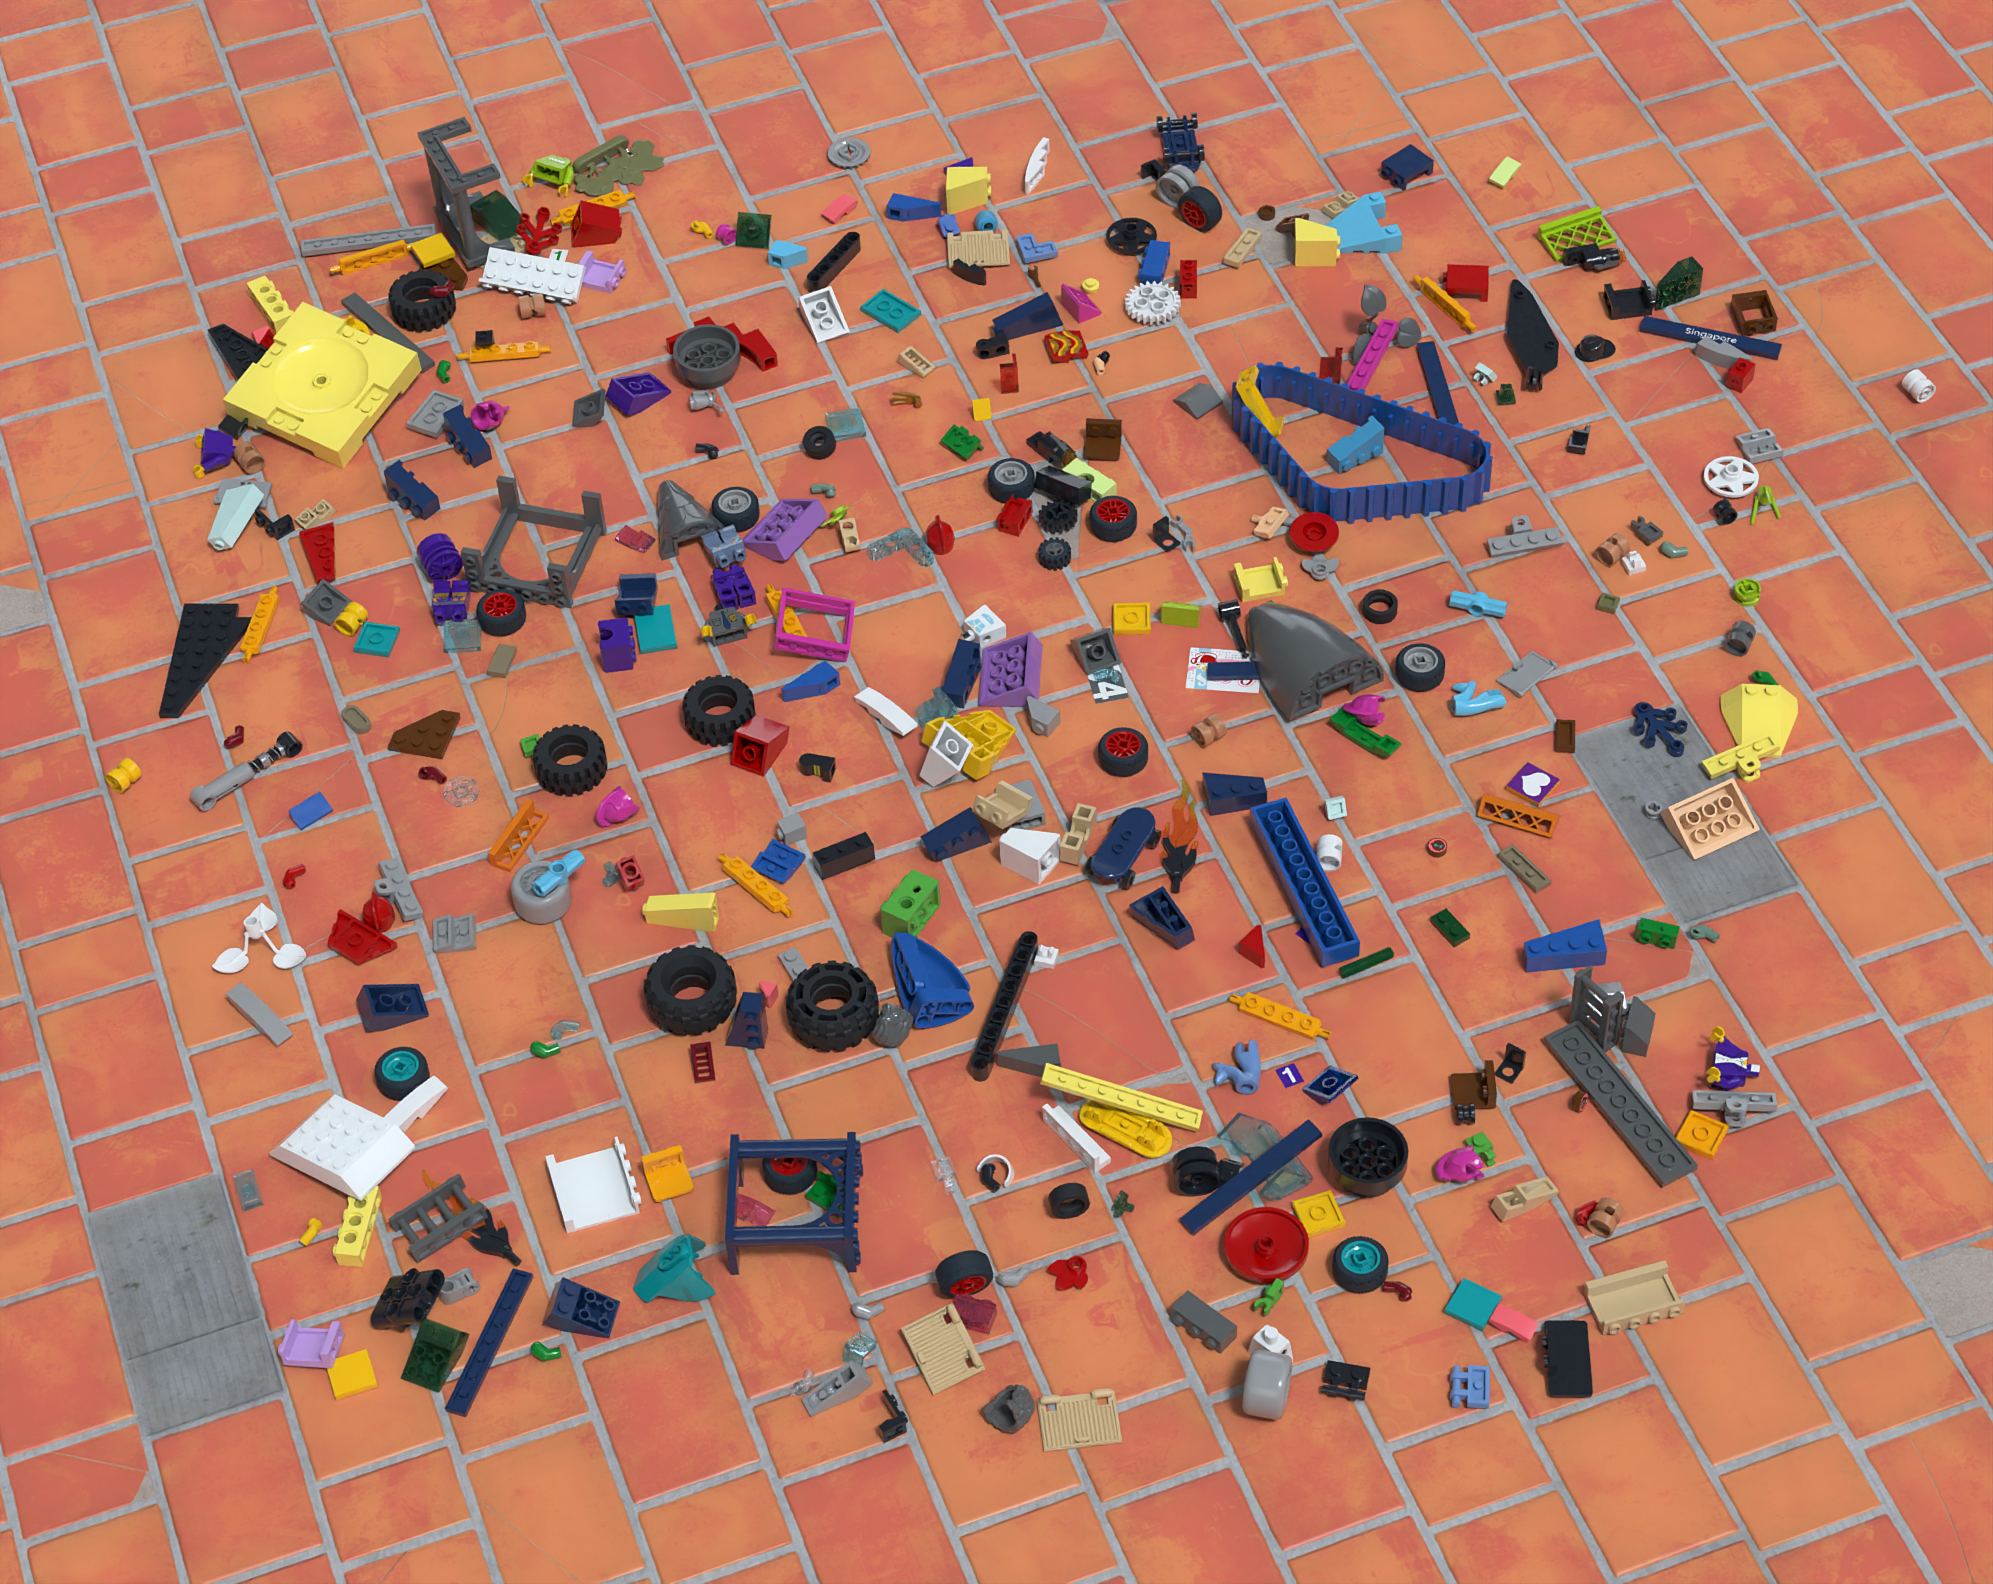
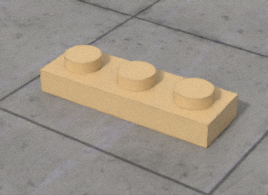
M1247 227L1224 256L1223 263L1239 268L1261 240L1262 232Z

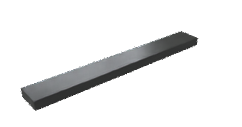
M353 293L341 300L342 305L360 321L364 322L375 334L417 352L422 369L420 371L421 374L435 366L433 359L358 294Z

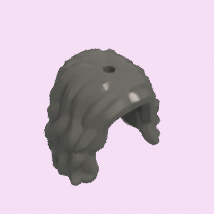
M887 1002L882 1005L881 1016L877 1019L872 1036L881 1045L897 1047L909 1036L913 1016L905 1009H901L900 1006L891 1005Z
M1018 1384L1009 1385L996 1395L993 1402L987 1403L984 1406L983 1413L986 1414L988 1421L993 1423L996 1428H1000L1003 1432L1016 1433L1030 1421L1031 1415H1033L1035 1410V1401L1025 1386Z

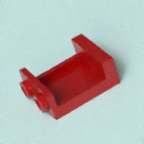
M1447 264V271L1443 272V282H1446L1443 283V291H1446L1449 296L1450 293L1481 294V302L1488 301L1489 266Z

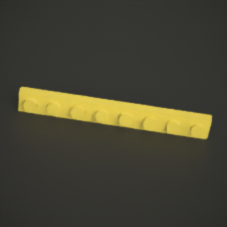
M1046 1063L1044 1066L1040 1084L1191 1131L1197 1132L1203 1113L1201 1110Z

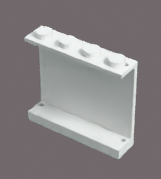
M614 1137L615 1147L559 1163H556L553 1154L545 1156L567 1233L640 1213L638 1205L642 1204L639 1192H634L633 1188H637L634 1176H629V1172L632 1171L629 1159H624V1156L627 1155L624 1143H619L618 1137Z

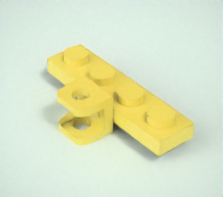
M1771 732L1703 760L1702 767L1710 779L1737 769L1740 778L1744 782L1750 783L1760 778L1759 770L1761 769V763L1759 759L1779 751L1780 745Z

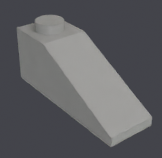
M851 1360L804 1396L802 1401L810 1416L813 1417L857 1397L873 1383L865 1368Z

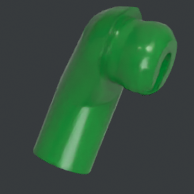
M446 360L439 362L436 374L443 383L450 381L446 370L450 369L451 364Z
M1756 670L1752 673V678L1756 683L1779 685L1769 672Z
M534 1041L530 1046L531 1051L541 1058L561 1053L558 1043L546 1046L539 1041Z
M538 1341L534 1342L531 1346L532 1354L541 1361L562 1357L560 1347L548 1349Z

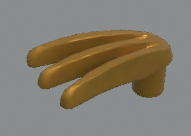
M899 391L892 392V395L897 396L891 398V401H896L891 403V406L915 404L916 407L922 406L921 398L917 394Z

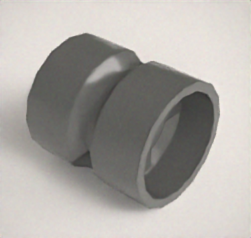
M1746 621L1735 622L1725 641L1724 646L1726 650L1735 656L1746 655L1756 635L1755 627Z

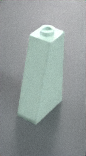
M254 484L226 490L207 539L218 551L233 547L262 500L264 494Z

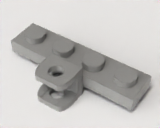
M1527 515L1513 517L1512 524L1510 525L1511 535L1489 538L1486 542L1491 558L1559 547L1563 543L1558 527L1532 531L1531 522Z
M398 859L379 861L378 868L383 879L374 881L373 886L376 890L374 892L378 893V896L389 900L391 905L395 902L404 921L422 918L423 911Z
M1692 1090L1693 1109L1724 1111L1725 1123L1728 1126L1744 1127L1747 1111L1777 1112L1776 1093Z

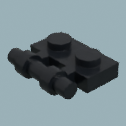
M1328 1360L1324 1383L1331 1384V1386L1323 1384L1321 1393L1330 1394V1397L1335 1398L1337 1396L1347 1397L1351 1401H1356V1399L1365 1400L1366 1392L1358 1391V1389L1367 1390L1371 1368ZM1339 1386L1350 1387L1351 1389L1340 1388Z

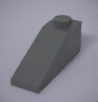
M1057 1043L997 1051L999 1067L1037 1077H1042L1046 1063L1061 1067Z

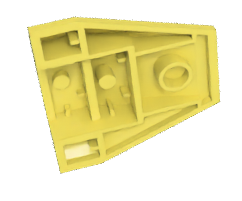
M1740 684L1720 696L1721 714L1736 746L1771 732L1780 745V750L1765 757L1780 758L1798 716L1797 698L1780 685Z

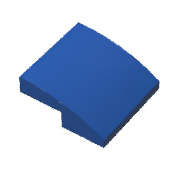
M772 839L764 853L760 851L751 868L784 884L798 870L806 856L804 853Z

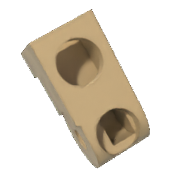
M855 518L839 520V532L844 544L845 553L860 550ZM846 524L852 525V527L843 528Z

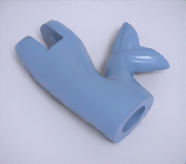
M1249 1040V1051L1245 1052L1243 1043L1239 1042L1235 1046V1058L1243 1072L1231 1065L1213 1063V1068L1217 1072L1215 1083L1218 1085L1228 1077H1231L1237 1091L1241 1094L1249 1095L1255 1093L1259 1088L1261 1075L1259 1048L1256 1040Z

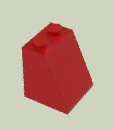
M581 200L571 222L572 247L615 244L618 237L620 238L622 235V228L620 227L622 217L619 214V209Z
M755 715L735 731L731 765L765 776L786 746L790 727Z

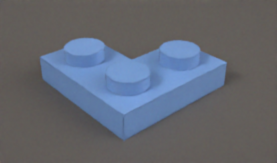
M1033 233L1016 236V242L1025 263L1058 257L1054 241L1037 244Z

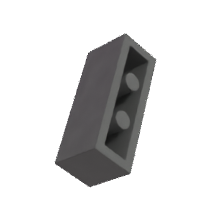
M1188 1290L1171 1306V1319L1173 1322L1187 1329L1194 1338L1202 1340L1211 1350L1221 1354L1237 1338V1325Z

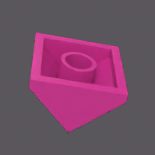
M1064 283L1061 285L1062 305L1079 324L1102 313L1085 292Z

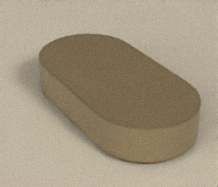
M350 705L342 710L343 721L356 734H366L371 730L370 719L357 706Z

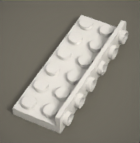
M490 247L483 277L479 278L478 281L485 288L493 289V287H498L500 291L508 292L513 290L516 294L524 295V293H528L531 297L534 294L543 293L546 300L556 301V299H559L562 303L571 305L572 302L578 303L586 267L584 265Z

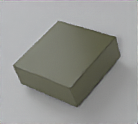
M1602 593L1596 610L1615 614L1620 597Z

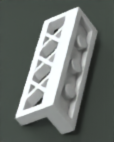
M1048 1104L1042 1106L1043 1121L1094 1173L1111 1162V1157L1059 1105L1054 1109Z

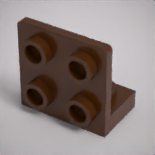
M1086 418L1084 458L1119 460L1122 420Z
M1485 1060L1484 1069H1481L1480 1073L1451 1074L1454 1109H1457V1104L1468 1106L1469 1103H1474L1475 1109L1496 1108L1497 1089L1493 1060Z

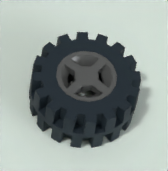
M1058 537L1046 539L1044 543L1041 542L1038 548L1040 565H1043V568L1048 567V570L1054 569V571H1057L1058 568L1060 570L1063 567L1066 568L1071 562V547L1069 543L1065 542L1064 539L1059 540Z

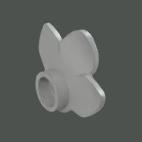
M1320 552L1312 560H1302V567L1317 580L1326 579L1329 573L1335 571L1339 565L1338 558L1327 560Z

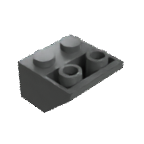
M1633 996L1631 1004L1627 1003L1626 1016L1623 1019L1619 1043L1623 1044L1622 1052L1646 1057L1656 1013L1635 996Z

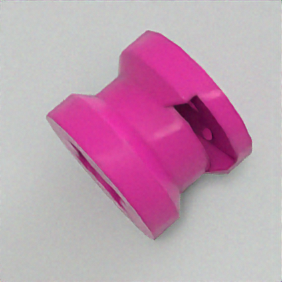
M724 223L718 227L716 237L729 245L735 241L737 231Z

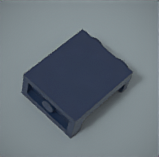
M1410 144L1381 162V175L1395 186L1405 190L1407 181L1423 172L1427 176L1433 173L1434 160Z
M656 573L619 575L620 592L619 597L615 599L617 615L653 614L658 591Z

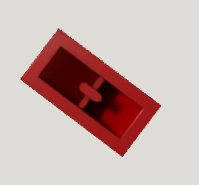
M1256 925L1239 942V954L1259 968H1265L1261 925Z

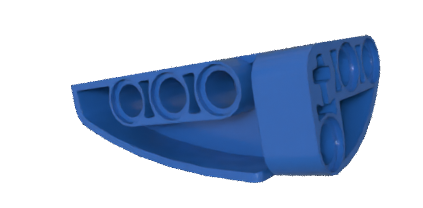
M894 933L891 940V953L896 983L903 1008L911 1013L915 1026L917 1028L938 1027L969 1014L974 1009V1003L969 994L970 985L960 970L946 956L923 940L909 933Z

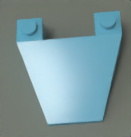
M1381 191L1363 195L1325 225L1337 229V236H1340V246H1337V249H1340V253L1380 251V254H1386L1402 250V233L1398 225L1380 227L1377 219L1385 218L1386 201Z

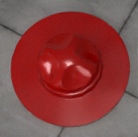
M1309 512L1298 516L1293 521L1290 527V537L1293 543L1304 551L1323 552L1335 545L1339 537V528L1330 516L1319 512Z

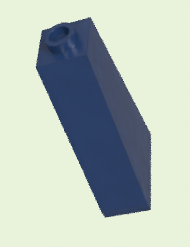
M1048 292L992 319L995 325L992 327L995 335L997 336L998 332L1004 331L1007 340L1063 325Z

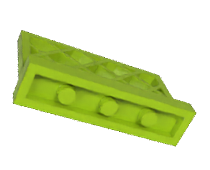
M1599 206L1540 225L1536 235L1539 242L1543 241L1556 263L1563 260V255L1558 256L1556 249L1563 251L1566 248H1570L1571 244L1577 246L1588 245L1585 243L1586 239L1596 241L1595 243H1597L1599 248L1616 243L1617 238L1602 217V210ZM1596 222H1600V224L1602 225V227H1601V228H1598V227L1592 226V224H1593V223H1596ZM1583 227L1587 229V232L1583 233L1577 231V229ZM1589 230L1598 232V237L1589 235ZM1567 232L1573 235L1571 238L1562 236V234ZM1600 235H1608L1610 239H1602ZM1574 236L1583 237V242L1574 240ZM1552 237L1558 240L1556 243H1553L1548 238ZM1559 241L1568 242V247L1559 245Z

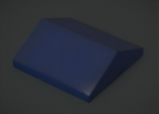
M1330 1065L1302 1090L1319 1105L1331 1103L1359 1078L1358 1075Z

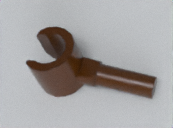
M1034 266V270H1030L1028 267V277L1035 281L1038 288L1041 287L1038 280V267Z

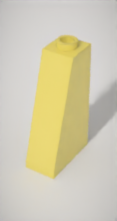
M716 893L649 896L647 904L644 903L642 914L645 915L646 923L714 933L719 920Z

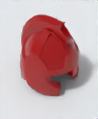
M936 515L935 521L926 529L925 543L932 553L945 555L953 549L955 535L951 525L941 521L940 516Z
M372 892V898L363 905L362 918L365 924L380 933H384L391 928L395 920V913L389 900L378 896L376 892Z

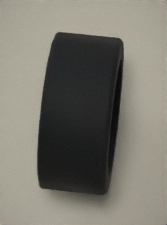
M1376 589L1365 595L1363 599V615L1368 621L1375 624H1386L1395 619L1398 600L1393 593L1384 589ZM1382 602L1388 604L1391 608L1385 611H1376L1369 606L1373 603Z
M1079 1183L1062 1184L1054 1188L1048 1197L1052 1214L1057 1218L1069 1219L1085 1213L1090 1206L1086 1187ZM1075 1199V1200L1070 1201V1202L1062 1203V1202H1064V1201H1066V1200Z

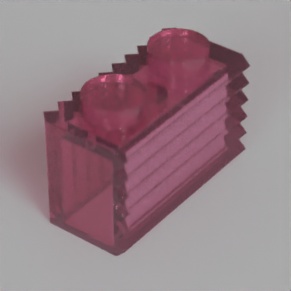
M957 1293L952 1303L965 1328L989 1335L997 1315L996 1304L987 1299L979 1300L968 1294L959 1295ZM948 1314V1324H949V1323H951V1322H953V1321H952L950 1315Z

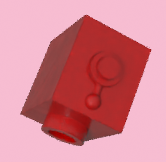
M1740 357L1728 371L1726 387L1742 393L1754 378L1756 364Z
M634 855L628 858L624 857L616 862L615 870L625 892L632 889L635 890L644 884L645 878Z

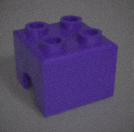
M619 618L599 621L600 650L604 672L633 670V662H637L636 652L632 651L635 649L634 637H630L633 636L632 625H628V619Z

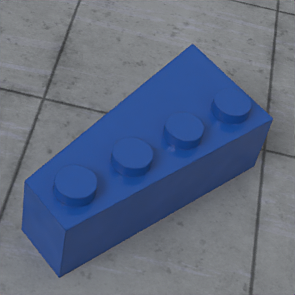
M1600 919L1524 942L1522 958L1526 973L1605 965L1607 948Z

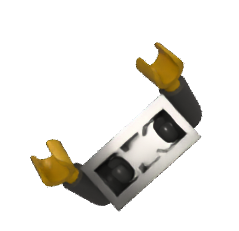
M718 604L714 607V612H710V619L701 627L702 638L711 636L714 647L748 638L746 626L749 627L754 623L757 624L755 614L744 615L741 612H737L734 607L725 608L724 605Z

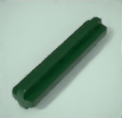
M1387 947L1340 967L1339 973L1342 978L1349 977L1393 958L1394 952L1391 947Z

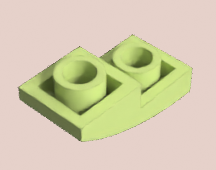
M1507 156L1493 172L1489 181L1504 189L1509 180L1514 178L1522 164Z

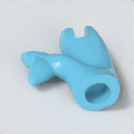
M1477 682L1458 683L1452 686L1460 694L1451 696V710L1454 716H1469L1490 709L1503 708L1506 705V699L1499 689L1487 690L1471 699Z

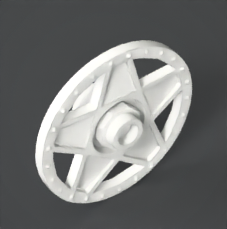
M1727 456L1717 458L1706 466L1704 481L1708 488L1716 494L1735 498L1748 495L1754 491L1758 485L1759 474L1750 462L1742 458ZM1722 462H1731L1730 464H1728V465H1726V466H1725V465H1722V464H1719V463H1722ZM1743 465L1748 467L1752 473L1743 471ZM1709 470L1716 475L1711 481L1708 477ZM1753 483L1751 487L1743 491V484ZM1727 487L1731 492H1726L1719 488Z

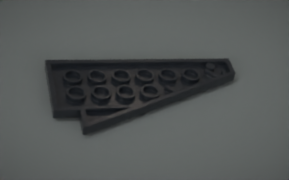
M225 324L207 329L210 338L237 381L252 363L257 364L268 351L267 348Z
M184 603L159 710L160 718H179L245 635L252 617H238L240 609L238 604Z

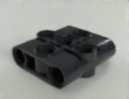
M412 1268L405 1274L391 1277L371 1314L372 1326L376 1329L397 1327L399 1330H404L410 1324L424 1322L444 1285L445 1276L443 1272L439 1269L419 1272L416 1268Z

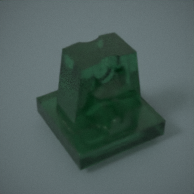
M1501 384L1500 389L1496 390L1498 405L1516 404L1512 384Z

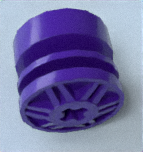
M432 534L422 540L417 547V557L422 566H424L429 578L433 581L450 580L459 574L463 567L461 555L455 548L451 538L446 534Z

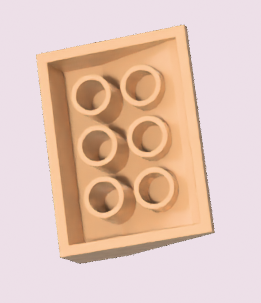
M1734 778L1660 812L1668 830L1693 861L1760 830Z

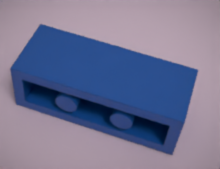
M1150 240L1149 246L1145 247V258H1142L1141 262L1142 269H1139L1138 279L1144 285H1146L1147 281L1150 284L1153 281L1156 284L1163 283L1170 258V242Z

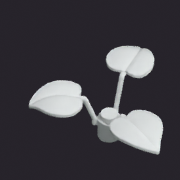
M261 903L244 920L247 931L244 933V951L242 952L239 948L227 949L217 958L212 967L222 973H234L242 970L249 963L248 957L245 956L248 953L249 937L258 939L263 936L276 953L273 963L281 969L291 968L302 962L306 958V952L296 944H285L280 950L276 949L265 931L272 929L277 924L278 918L273 911Z

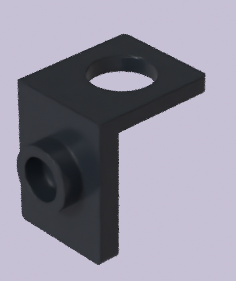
M227 414L218 425V429L238 440L248 428V418L246 417L241 423Z
M1165 516L1153 524V542L1167 553L1181 545V542L1169 533V517ZM1165 540H1171L1173 541V544L1170 546H1166L1163 544V542Z
M1508 1043L1506 1045L1505 1060L1495 1072V1076L1513 1084L1524 1069L1526 1051ZM1505 1068H1511L1514 1074L1506 1076L1502 1071Z
M1227 1158L1220 1159L1218 1169L1221 1180L1218 1188L1237 1175L1240 1168L1244 1167V1163Z

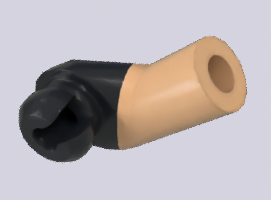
M1103 351L1094 360L1098 375H1103L1106 372L1104 366L1110 358V354L1107 351Z

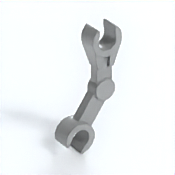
M1177 515V521L1171 518V526L1179 528L1185 535L1184 551L1186 552L1187 546H1192L1194 552L1195 541L1192 537V528L1183 523L1181 515Z

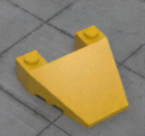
M991 710L971 712L968 716L960 717V714L954 715L951 719L938 717L927 722L921 742L930 748L942 723L946 721L973 743L964 762L963 771L970 775V777L978 780L991 772L1016 733L1017 728Z

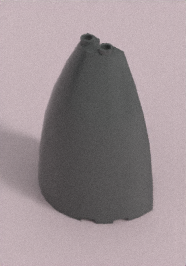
M1272 600L1250 609L1247 630L1254 663L1260 678L1274 701L1289 720L1321 708L1323 694L1348 683V690L1354 694L1383 681V669L1378 661L1359 643L1330 622L1309 612L1274 603Z

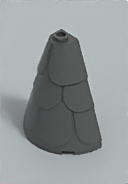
M666 480L659 485V553L662 561L679 555L678 542L717 531L719 535L718 530L725 528L706 508L695 501L691 494L674 481Z

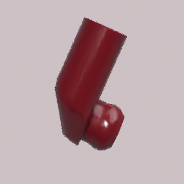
M447 281L444 286H434L430 289L429 293L432 297H446L455 285L452 281Z
M241 725L235 727V734L230 735L224 740L226 748L230 749L243 743L244 727Z
M434 766L421 767L419 769V775L423 779H436L440 784H444L447 781V777Z
M1384 1281V1292H1400L1401 1300L1412 1299L1411 1293L1413 1291L1411 1287L1399 1281Z

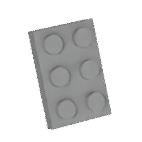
M433 390L407 421V428L438 438L446 428L443 413L460 404L464 406V400Z

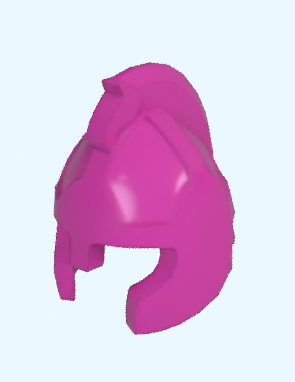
M494 401L478 403L471 410L472 423L479 430L488 431L502 423L504 411L510 409L509 405L502 407Z
M1372 694L1360 695L1351 703H1344L1342 709L1355 715L1360 723L1377 726L1382 723L1385 716L1384 713H1378V701L1385 702V697Z
M618 786L602 800L596 812V819L601 827L611 826L613 822L627 820L628 816L637 813L640 808L632 804L634 801Z
M1473 1145L1454 1149L1441 1157L1436 1166L1437 1176L1440 1180L1451 1181L1453 1179L1464 1183L1469 1180L1485 1177L1479 1170L1483 1168V1163L1474 1152Z

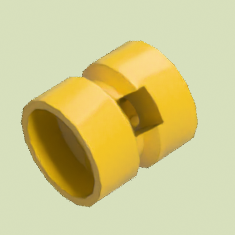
M356 602L348 603L343 609L344 612L340 613L334 620L337 630L346 636H353L368 618L366 609Z
M124 758L117 764L116 769H112L105 775V779L115 791L123 793L130 786V783H134L142 776V773L131 759Z

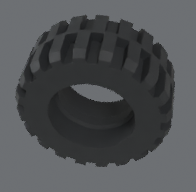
M418 269L415 272L410 271L406 275H401L400 279H396L393 285H391L388 298L392 317L404 329L407 328L409 331L417 330V332H422L423 330L432 331L434 328L438 329L442 324L445 325L456 311L453 289L446 297H432L429 293L430 289L434 286H444L447 281H450L438 271L433 272L430 269L426 271ZM421 299H429L423 302H416Z
M716 675V677L708 676L705 677V680L700 679L695 683V686L692 685L688 689V692L683 697L682 708L687 731L693 738L698 741L701 740V743L707 745L710 743L712 746H718V744L725 746L730 742L733 743L735 731L756 715L752 691L744 682L742 683L737 678L732 679V676L728 675L725 677L721 675ZM717 706L733 708L729 712L720 715L706 713L709 709Z
M566 724L560 728H552V731L544 733L543 738L540 737L536 742L537 745L534 746L533 762L537 779L546 790L552 793L555 792L561 796L563 794L567 796H573V794L581 795L584 791H591L593 786H597L606 775L608 764L603 740L594 730L590 731L588 727H580L578 724L568 726ZM571 755L584 757L581 761L571 765L557 763L560 759Z

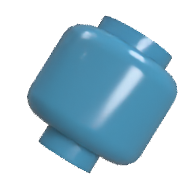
M982 210L975 217L974 222L978 231L993 230V233L996 231L998 221L993 212Z

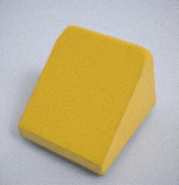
M989 398L972 400L974 421L990 420L992 418Z

